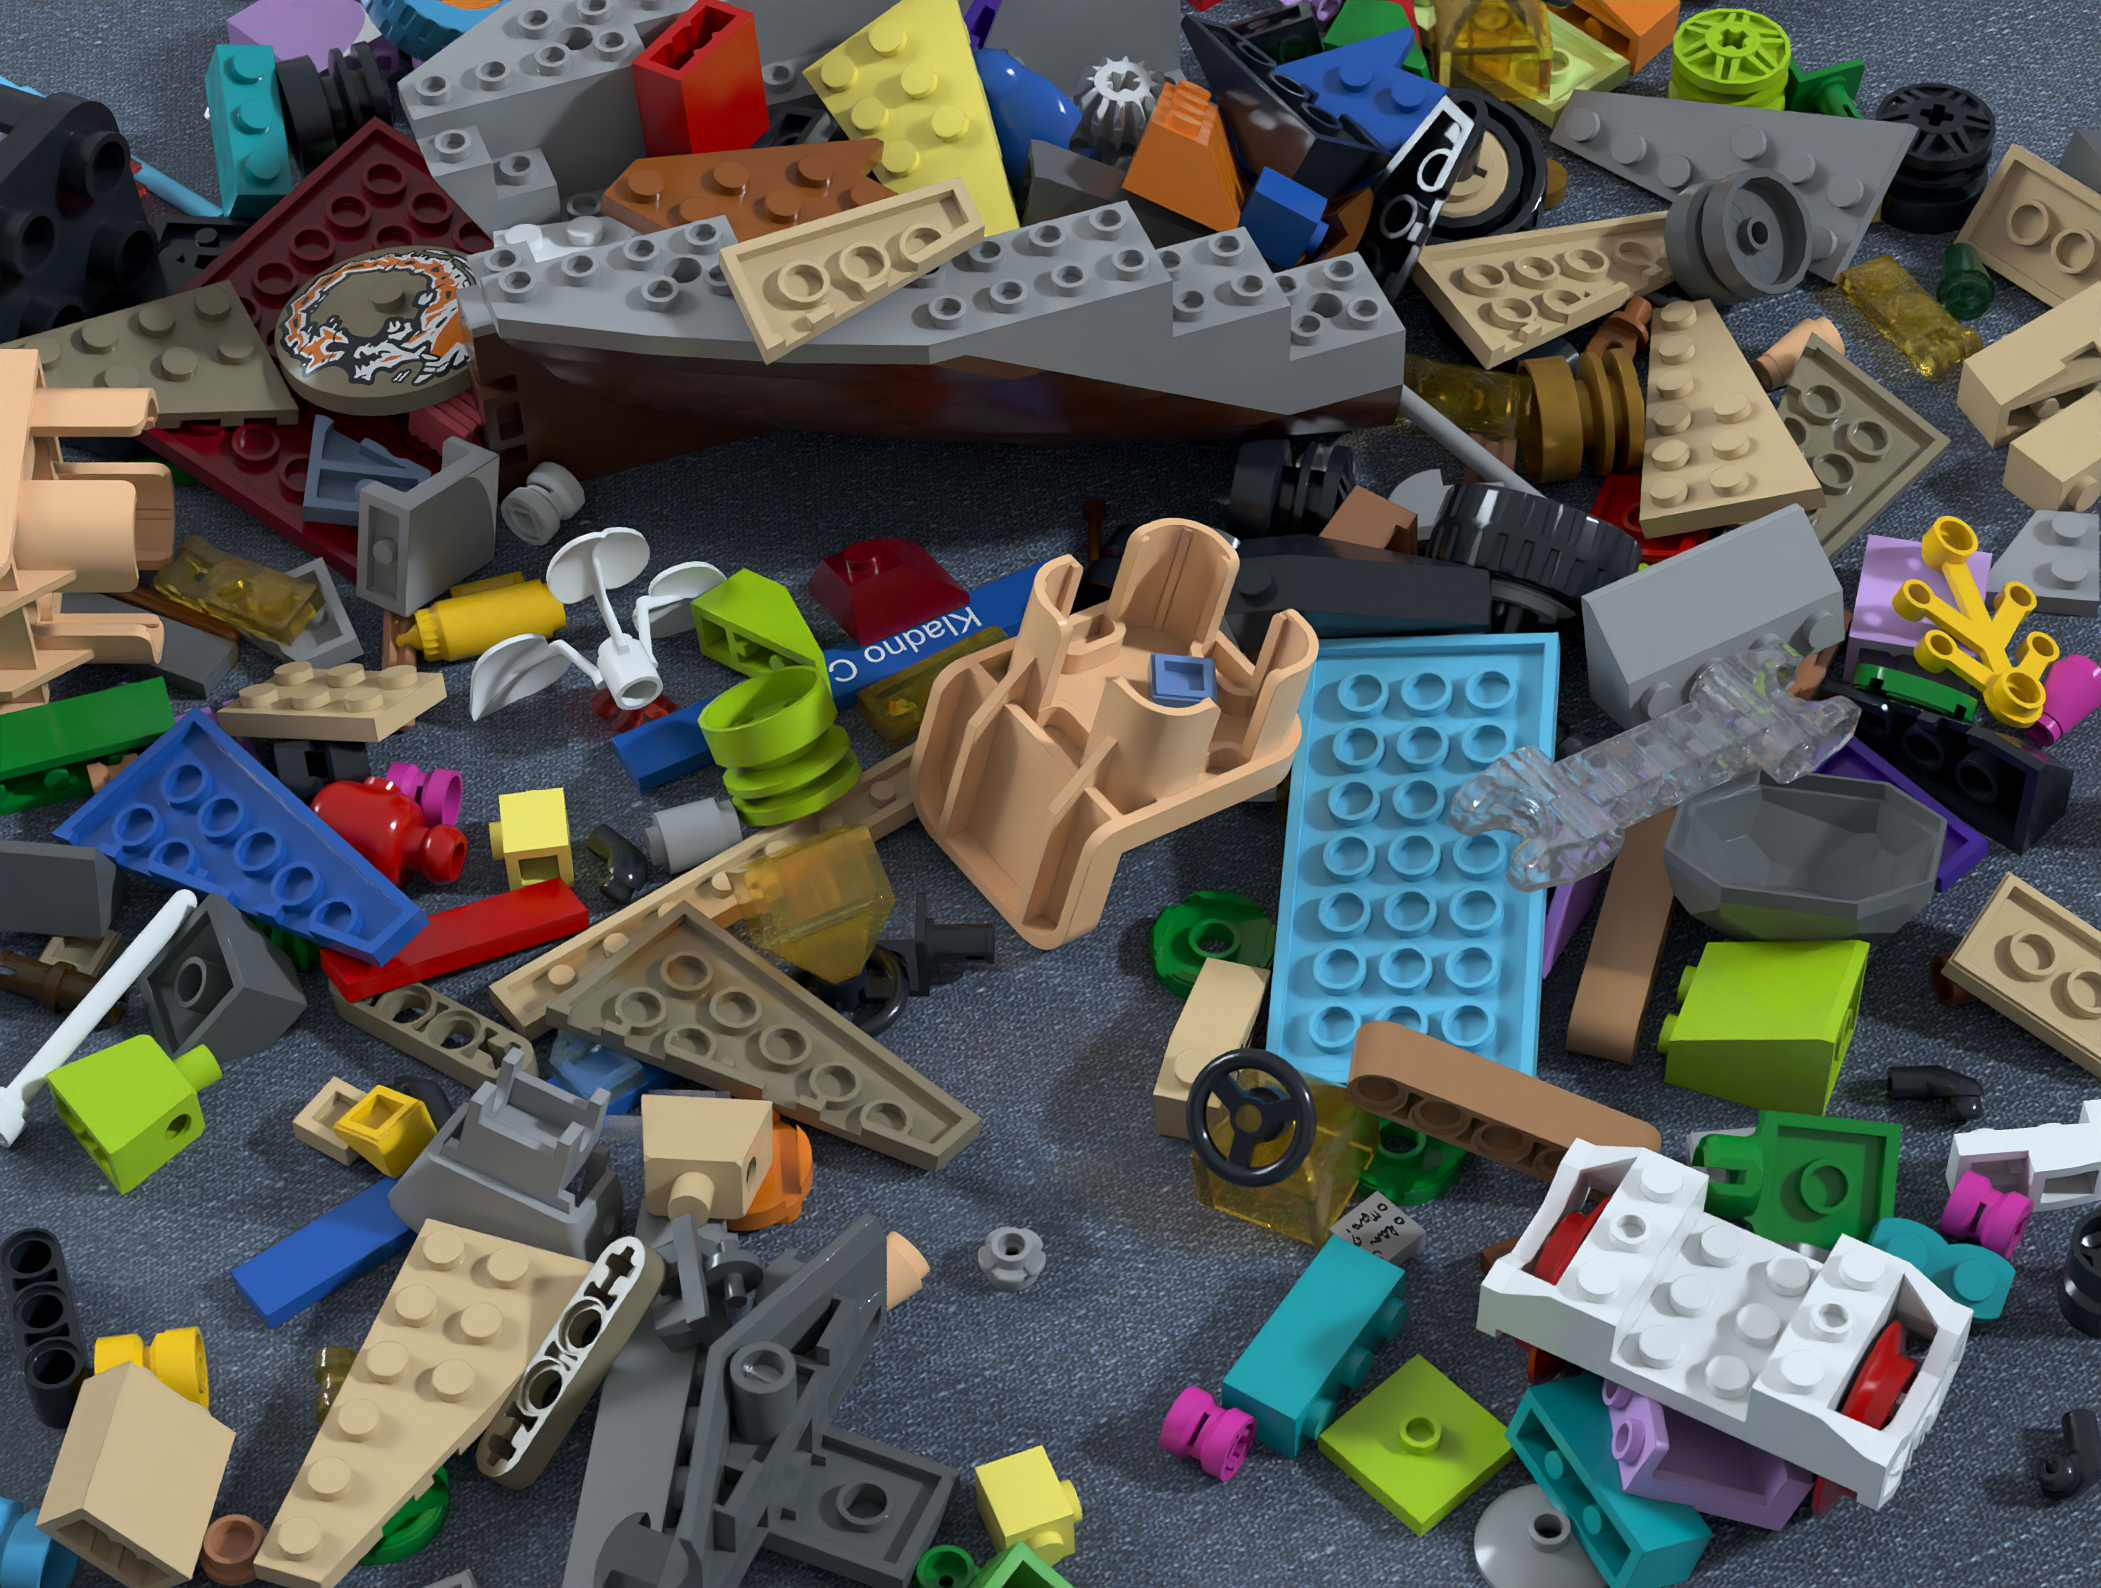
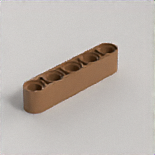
M1634 799L1632 802L1571 1012L1566 1037V1051L1632 1065L1678 902L1677 897L1673 894L1663 860L1664 847L1677 807Z
M1372 1021L1358 1028L1355 1034L1346 1086L1347 1096L1354 1105L1552 1184L1562 1159L1576 1138L1596 1146L1644 1147L1658 1154L1661 1153V1134L1654 1126L1645 1121L1401 1024L1390 1021ZM1590 1187L1587 1198L1601 1203L1610 1195Z

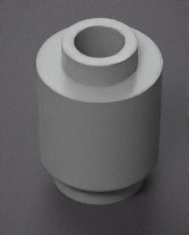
M711 797L655 812L652 814L654 826L644 829L645 842L652 864L656 866L664 863L669 875L694 869L743 841L738 818L730 799L716 803L714 798Z

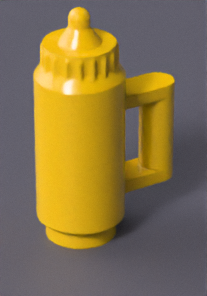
M521 571L450 587V599L437 601L430 608L417 610L414 613L415 624L408 632L399 634L395 641L396 645L400 648L407 643L415 649L422 651L425 661L432 662L443 659L451 662L482 655L496 644L521 634L539 633L546 640L552 639L554 637L553 632L567 629V621L563 603L554 598L547 583L542 584L540 578L524 581Z

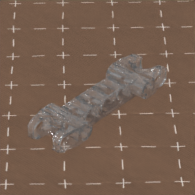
M1778 643L1759 649L1740 651L1717 661L1700 674L1690 691V703L1554 763L1537 746L1533 745L1522 747L1498 758L1486 770L1469 780L1455 794L1448 823L1460 834L1468 837L1491 830H1502L1524 838L1519 846L1512 851L1511 867L1505 876V879L1518 891L1531 893L1553 886L1572 884L1606 867L1616 857L1625 842L1626 833L1624 829L1757 767L1762 768L1779 784L1792 782L1814 772L1824 760L1839 751L1853 737L1862 709L1850 698L1842 695L1822 701H1806L1788 693V690L1796 683L1797 668L1804 658L1792 646Z

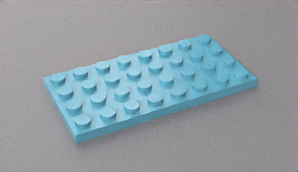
M1555 632L1318 639V655L1297 710L1302 726V736L1292 762L1266 1051L1282 1057L1293 1065L1306 1081L1312 1096H1347L1346 1086L1357 1029L1365 1023L1372 1021H1390L1536 1078L1561 655L1559 634ZM1263 1072V1085L1279 1087L1289 1096L1278 1080Z

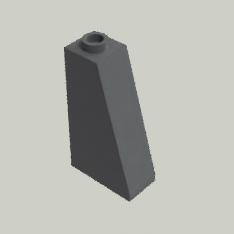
M1030 140L1015 203L1020 228L1127 200L1155 250L1219 233L1210 227L1121 188L1127 173L1126 171L1042 140Z

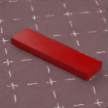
M559 876L428 916L430 924L382 968L327 947L320 949L321 968L345 1000L351 1003L589 928L588 909Z

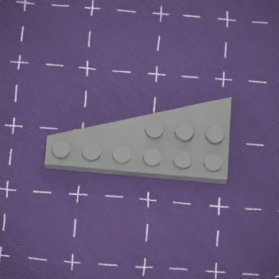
M1574 89L1549 140L1671 202L1674 201L1679 193L1692 184L1724 178L1729 174L1747 169L1766 167L1784 175L1799 191L1810 215L1813 247L1811 262L1807 270L1839 285L1919 127L1897 122Z

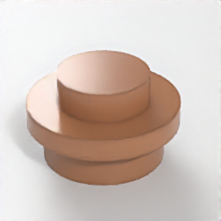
M240 1514L227 1515L213 1522L206 1530L199 1552L200 1563L205 1574L214 1582L227 1586L243 1585L255 1580L257 1577L253 1561L268 1534L267 1530L252 1518Z

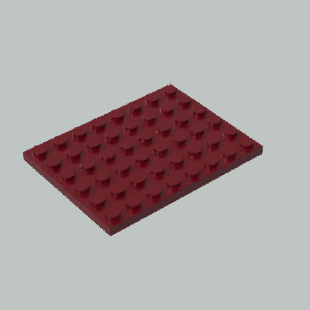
M374 116L177 293H183L230 279L299 408L298 424L277 425L276 417L244 418V426L225 427L220 426V419L185 420L180 428L142 430L141 434L133 436V438L317 559L322 557L325 564L356 583L358 526L302 520L315 415H325L334 420L335 431L358 443H361L367 437L386 447L391 455L402 459L407 458L430 470L431 477L442 470V456L438 454L436 449H430L427 443H421L418 436L412 437L408 430L409 412L385 416H360L338 413L319 407L296 393L283 375L275 348L274 336L278 318L290 298L304 284L324 270L349 258L380 249L419 245L449 248L472 255L493 249L494 242L432 178L418 143Z

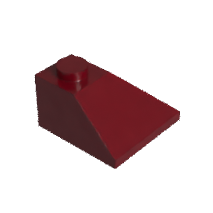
M875 538L870 541L853 543L844 551L822 559L807 582L809 594L860 648L970 604L969 593L915 540Z

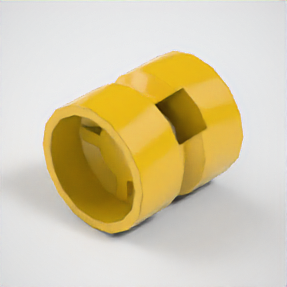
M198 1326L168 1329L164 1333H157L151 1346H147L138 1333L97 1338L94 1350L95 1375L131 1361L154 1372L159 1381L187 1400L198 1403L207 1410L209 1409L206 1355L201 1331Z

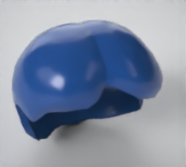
M984 48L972 54L985 91L1003 157L1001 159L1007 181L1011 186L1013 197L1017 198L1030 140H1042L1069 150L1071 136L1081 122L1083 113L1050 80L1028 69L1008 54V49ZM1092 145L1080 154L1102 162L1099 149Z

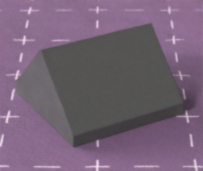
M0 839V930L102 939L127 897L131 879L95 847Z

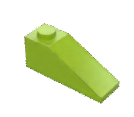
M744 568L690 602L701 654L751 678L788 666L808 665L820 669L832 696L824 654L785 586Z

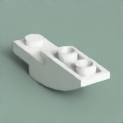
M2101 1099L2083 1102L2078 1124L2047 1123L2038 1127L2007 1130L1982 1128L1969 1133L1954 1134L1945 1174L1950 1194H1952L1967 1170H1972L1989 1178L1992 1188L2002 1193L2019 1191L2020 1194L2033 1199L2032 1213L2063 1209L2101 1200Z

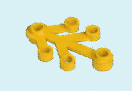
M1942 516L1924 534L1921 556L1931 569L1944 573L1960 612L1938 598L1926 583L1918 579H1908L1902 584L1892 597V606L1897 614L1907 621L1919 622L1924 617L1928 618L1976 652L1983 662L1981 664L1958 649L1955 641L1947 633L1934 629L1929 630L1914 647V657L1921 667L1932 673H1941L1948 668L1983 693L1984 702L1990 714L1997 721L2015 728L2031 727L2041 717L2043 704L2046 699L2044 687L2039 679L2058 659L2060 654L2058 645L2047 634L2033 631L2026 636L2015 650V656L2019 663L2018 666H2011L2005 648L2018 625L2037 606L2036 596L2025 584L2017 581L2008 582L1993 599V607L1996 612L1991 619L1966 564L1978 548L1977 536L1964 521L1953 516Z

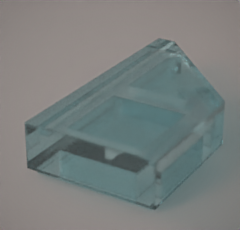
M559 1029L557 1039H554L550 1066L552 1076L567 1092L589 1101L596 1090L601 1087L611 1092L609 1105L645 1082L644 1067L635 1058Z

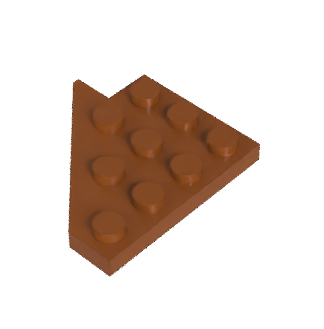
M870 138L635 159L602 194L600 212L643 235L725 214L738 243L899 194L867 177L868 173L882 159L884 147L882 140Z

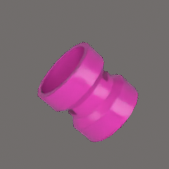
M399 761L393 762L389 767L385 780L394 783L400 788L401 793L408 795L420 806L425 826L429 828L439 824L455 826L462 800V778L458 770L436 768L429 773L420 771L416 764Z
M1967 1170L1957 1183L1947 1202L1940 1221L1939 1230L1958 1241L1970 1238L1980 1243L1983 1248L1993 1251L2007 1260L2025 1231L2033 1210L2034 1200L2016 1191L2004 1194L1992 1188L1989 1178L1972 1170Z
M1192 1385L1180 1394L1170 1409L1161 1430L1159 1446L1180 1459L1191 1456L1199 1460L1204 1472L1224 1482L1237 1472L1248 1455L1255 1439L1257 1419L1237 1407L1225 1410L1217 1406L1212 1394Z

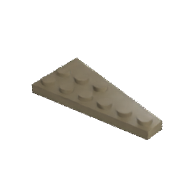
M230 279L0 344V349H38L47 388H153L159 407L158 420L153 428H180L185 420L220 419L221 427L244 426V418L276 417L277 425L298 424L299 408Z
M1814 332L1811 333L1777 408L1780 418L1822 486L1827 507L1807 510L1805 513L1830 563L1944 455L1952 441ZM1755 520L1726 525L1722 535Z
M685 900L677 904L546 1006L545 1024L737 1098L772 1101L773 1110L784 1116L933 1173L938 1172L980 1134L982 1118Z

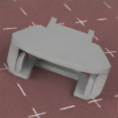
M512 1047L502 1060L496 1084L485 1081L470 1099L469 1103L463 1102L387 1194L390 1207L409 1228L418 1234L426 1219L429 1218L596 1263L609 1244L617 1240L623 1213V1192L620 1181L616 1177L617 1173L605 1168L610 1161V1148L598 1143L611 1092L599 1087L589 1101L579 1098L522 1071L521 1067L525 1052ZM589 1160L577 1206L575 1207V1195L565 1191V1188L583 1164Z

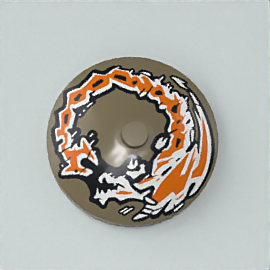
M436 246L391 247L344 260L309 280L287 302L275 328V348L283 375L288 384L301 397L319 407L338 413L360 416H385L420 410L444 402L471 388L467 361L471 360L463 342L455 292L457 289L477 284L465 257L469 254Z

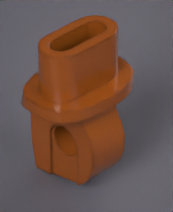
M1632 296L1623 312L1615 311L1602 323L1589 342L1585 352L1595 351L1601 359L1604 350L1625 348L1631 356L1635 367L1636 353L1643 352L1649 341L1646 328L1652 320L1651 304L1642 297Z

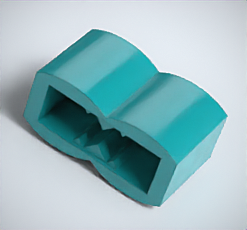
M1903 1218L1881 1219L1872 1228L1867 1241L1868 1245L1911 1263L1954 1302L1974 1310L1970 1326L1989 1325L2000 1317L2016 1270L2009 1262L1993 1251L1971 1244L1948 1245L1939 1234L1929 1227Z

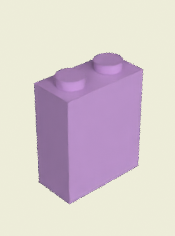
M1869 534L1849 634L1843 681L1851 682L1857 663H1866L1922 677L1969 695L1970 684L1948 668L1941 673L1929 672L1921 667L1914 657V647L1929 630L1935 629L1947 632L1926 617L1919 622L1907 621L1899 616L1892 606V597L1902 584L1908 579H1918L1926 583L1938 598L1960 612L1944 573L1931 569L1924 562L1921 556L1922 542ZM1975 551L1966 564L1981 598L1985 602L1992 553ZM1947 633L1955 641L1958 649L1975 659L1976 652Z

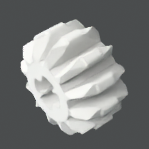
M1127 54L1122 61L1113 62L1103 56L1098 67L1085 66L1083 75L1080 77V81H1077L1076 89L1073 91V103L1083 113L1079 123V132L1091 134L1095 145L1106 141L1113 142L1117 151L1123 143H1131L1136 147L1165 84L1164 73L1152 71L1149 60L1136 64L1130 62Z

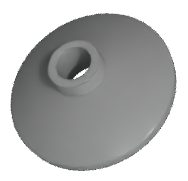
M1538 1483L1520 1486L1502 1494L1481 1515L1475 1530L1474 1556L1482 1577L1491 1588L1608 1587L1606 1580L1571 1532V1524L1568 1517L1562 1511L1555 1509ZM1551 1531L1558 1534L1559 1536L1555 1538H1544L1540 1536L1537 1532Z

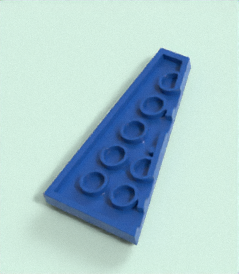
M197 706L190 710L51 833L58 844L98 848L120 870L176 891L190 890L197 899L203 901L211 892L220 894L245 917L381 968L430 924L424 912Z

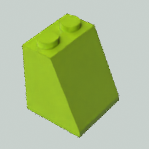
M1860 940L1707 942L1698 967L1686 965L1676 998V1003L1683 1005L1679 1016L1668 1013L1660 1033L1657 1052L1667 1055L1664 1082L1760 1110L1824 1116L1856 1027L1870 943Z

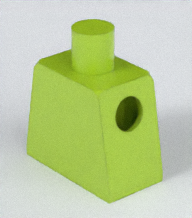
M141 1034L47 1073L46 1078L57 1115L120 1194L124 1195L202 1135L205 1123L197 1093L222 1079V1072L213 1054L204 1044H200L171 1061L151 1036Z

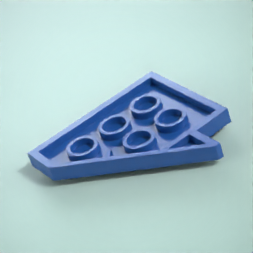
M1408 27L1277 66L1274 72L1285 75L1299 84H1306L1320 94L1315 102L1316 106L1326 110L1337 119L1341 114H1347L1362 125L1394 156L1443 96H1447L1446 86L1400 69L1415 41V30ZM1211 87L1204 88L1212 94L1209 101L1219 105ZM1222 112L1248 183L1254 185L1259 176L1248 166ZM1383 170L1341 195L1370 187Z

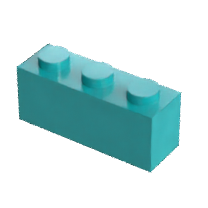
M216 44L204 80L223 216L229 218H262L293 190L272 45Z
M1333 1234L1223 1379L1222 1408L1230 1410L1237 1407L1257 1419L1255 1440L1295 1460L1310 1438L1318 1441V1435L1331 1425L1337 1409L1336 1402L1347 1387L1351 1390H1356L1362 1384L1372 1365L1373 1352L1383 1338L1389 1341L1393 1340L1403 1327L1409 1312V1303L1404 1301L1406 1271Z
M1591 1372L1529 1387L1504 1436L1555 1509L1562 1511L1568 1517L1571 1524V1532L1610 1588H1662L1687 1581L1713 1533L1693 1505L1624 1493L1619 1463L1612 1453L1613 1430L1609 1408L1604 1404L1602 1398L1603 1380L1600 1376Z

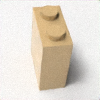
M131 1361L85 1379L35 1527L128 1588H171L189 1581L195 1569L236 1432L212 1417L204 1406L187 1400L159 1381L154 1372Z

